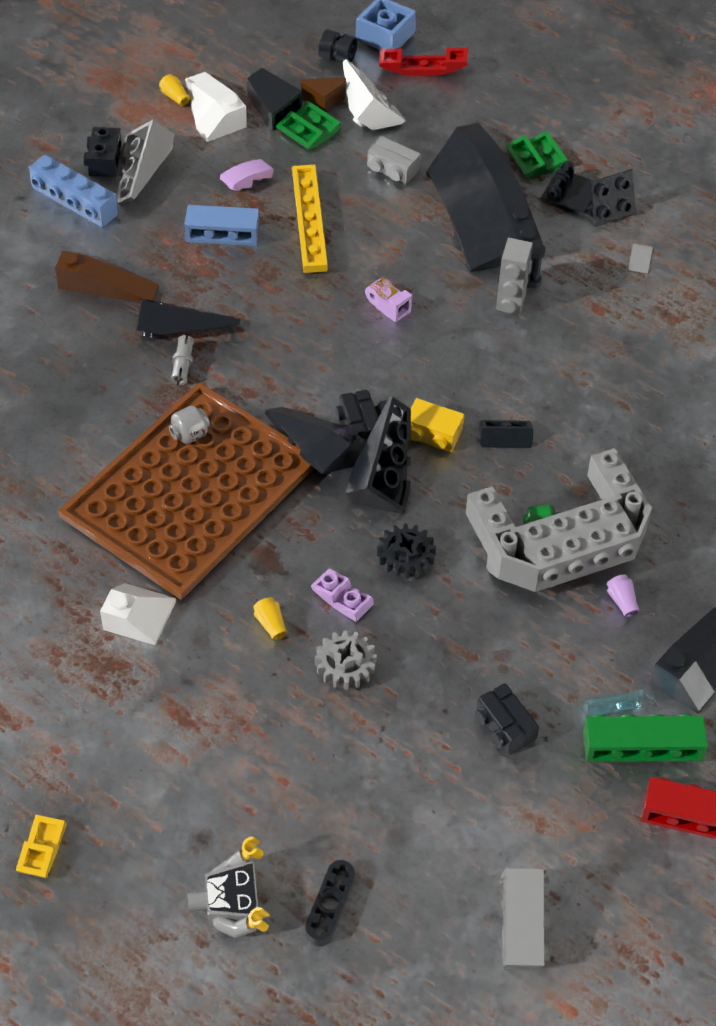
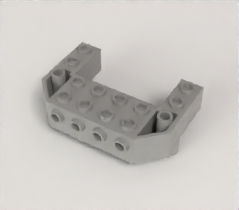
M613 448L591 455L587 476L602 500L518 527L514 526L493 486L469 493L467 496L466 515L488 554L486 565L488 572L500 580L537 592L634 560L647 531L652 507L617 450Z

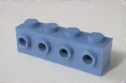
M44 154L29 166L30 181L33 189L103 228L118 215L115 193Z

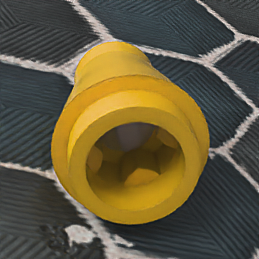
M168 74L161 79L159 87L163 94L181 107L189 103L190 96L186 93L177 76Z
M267 597L258 601L253 607L255 618L270 634L273 641L285 637L288 632L284 625L279 602L275 601L273 597Z

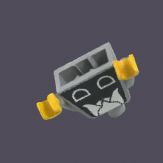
M248 837L244 840L242 849L205 875L206 891L188 893L189 912L208 910L209 926L233 938H238L255 930L267 931L269 924L262 919L269 917L270 914L263 908L258 907L254 862H250L251 857L254 859H261L263 857L264 851L260 848H255L261 841L254 837Z

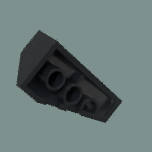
M391 396L388 398L352 469L345 494L363 506L403 514L411 481L407 480V466L411 465V457L407 456V442L411 440V409L395 397Z
M277 407L266 409L265 415L275 427L289 435L288 442L292 446L297 445L301 449L299 455L322 474L354 467L366 442L353 428L295 410Z

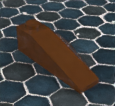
M62 251L55 267L58 289L139 303L140 298L154 301L159 288V284L96 255Z

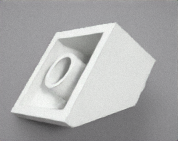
M126 583L121 584L110 590L100 610L103 630L156 645L176 603V598Z

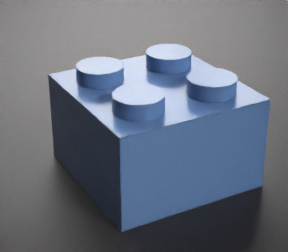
M375 0L356 18L357 40L378 50L399 49L415 33L416 11L391 0Z

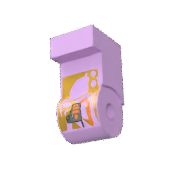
M380 278L365 289L367 299L375 308L395 323L411 312L412 294L406 290L403 292L399 291L386 278Z

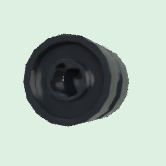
M326 29L320 39L318 54L320 57L329 60L336 58V61L339 63H343L345 59L352 63L358 46L357 37L347 34L341 36L337 31Z

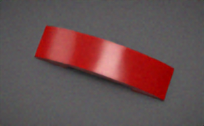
M446 48V55H403L402 49H380L379 67L402 75L437 76L457 71L468 64V48Z

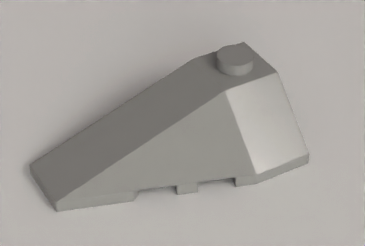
M155 120L147 122L125 136L120 158L124 160V166L122 165L119 173L123 175L122 180L118 184L117 204L120 206L137 197L173 148L172 142L175 134Z

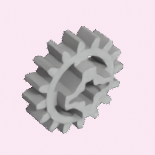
M344 630L343 635L340 637L333 632L332 640L324 637L323 646H317V655H315L317 674L323 675L324 683L332 680L333 688H337L339 684H344V689L348 690L349 684L352 683L356 688H359L360 680L368 682L369 674L375 673V665L377 664V655L374 654L375 647L374 645H368L367 637L361 640L358 639V632L348 636L347 630Z

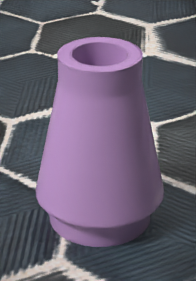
M619 575L610 579L607 582V593L620 608L624 617L629 618L638 614L640 609L637 605L633 581L628 579L627 575Z

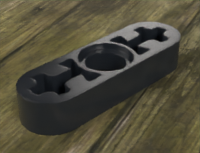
M334 861L327 869L305 925L306 938L314 946L327 945L334 936L355 881L354 867L348 861ZM344 871L346 872V877L341 879L338 889L335 887L336 875ZM333 896L338 899L339 905L334 909H326L321 902L325 897ZM322 916L326 918L325 932L322 931L320 935H315L314 928L317 929L319 927Z

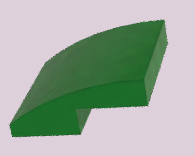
M307 101L296 113L290 111L276 125V128L306 149L311 150L335 135L342 128L340 121Z
M548 131L531 139L524 135L505 145L507 151L526 178L555 172L561 168L563 163L568 161Z

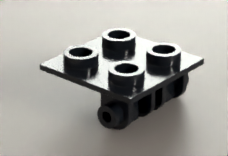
M567 161L561 165L560 169H557L541 199L585 213L592 200L590 182L594 180L574 174V164Z
M633 169L590 182L592 204L586 208V213L589 217H593L594 226L636 213Z

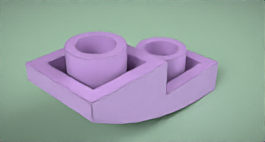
M261 159L252 160L225 171L220 175V180L227 184L228 188L240 191L242 188H252L253 180L260 181L262 178H272L274 169Z
M331 569L324 572L311 585L312 590L324 601L355 622L374 605L371 596L352 587L349 578Z

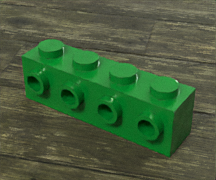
M627 714L621 717L594 715L586 717L583 729L586 762L703 761L708 748L703 716H693L691 714H682L680 716H664L661 714L634 716Z

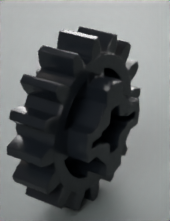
M404 523L403 529H399L394 525L392 533L385 530L384 538L379 537L377 556L379 557V565H385L386 573L391 570L395 571L394 577L396 578L400 573L404 574L405 579H409L411 573L416 577H420V570L428 572L429 565L434 564L436 556V546L433 545L434 538H427V530L419 532L418 525H415L412 529H408L407 523Z

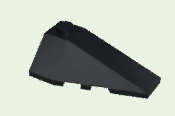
M140 298L136 330L141 331V336L155 338L156 334L165 335L239 325L241 319L212 312H201L200 310L188 307H175L172 304Z
M715 607L664 653L655 664L651 678L653 684L697 714L713 697L716 690Z

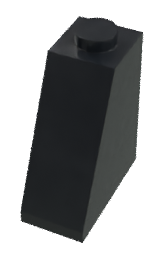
M260 68L247 78L248 97L271 131L276 129V125L290 111L296 113L302 107V91L266 69Z

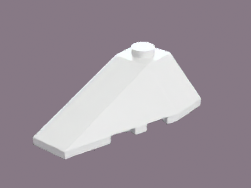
M347 59L343 61L349 109L354 115L353 120L360 127L367 126L371 130L403 124L406 120L395 106L391 105L389 107L386 96L374 87L375 84L364 72Z
M206 72L185 79L196 129L206 142L247 127L246 106L235 92Z

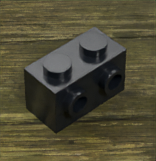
M93 127L91 136L87 137L88 152H84V166H88L89 176L117 177L122 150L121 129Z

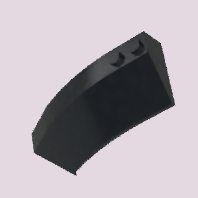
M479 123L456 127L428 168L426 174L430 176L445 205L470 272L500 267L501 248H505L508 238L532 242L533 244H543L522 188L505 155L494 139Z

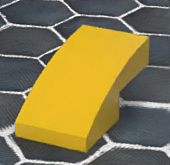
M35 815L28 842L24 841L16 872L47 878L57 855L67 823L63 820Z

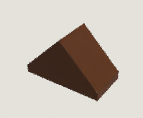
M346 78L301 79L302 100L311 102L327 113L346 98Z

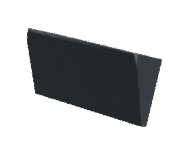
M481 420L479 422L481 447L531 448L533 445V427L530 420Z

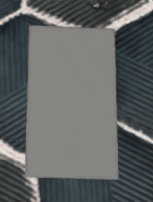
M633 243L628 270L648 274L653 247Z

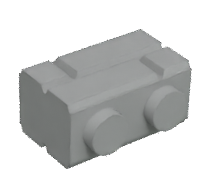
M381 136L376 141V144H373L368 150L367 166L374 172H380L389 176L394 181H400L407 185L413 179V176L415 177L420 171L422 154Z

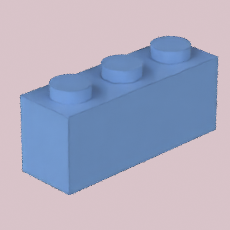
M187 205L184 223L185 241L192 243L257 246L259 209Z

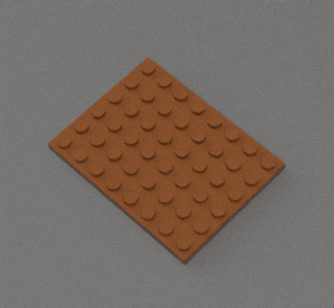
M198 383L58 510V514L68 524L182 600L314 467L299 455L301 449L297 445L292 446L288 442V437L203 384ZM191 405L198 409L202 408L210 422V426L207 427V434L190 444H184L179 439L175 440L169 431V426L172 425L171 416Z

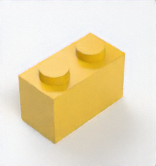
M416 398L410 408L411 440L452 453L463 431L464 414Z

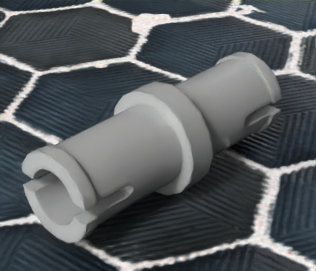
M186 335L178 338L177 351L172 358L174 367L171 381L177 384L178 376H180L179 385L186 384L188 370L193 362L191 353L194 339L188 336L187 344H185Z

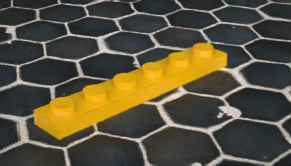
M315 165L292 166L303 273L327 272L328 265Z

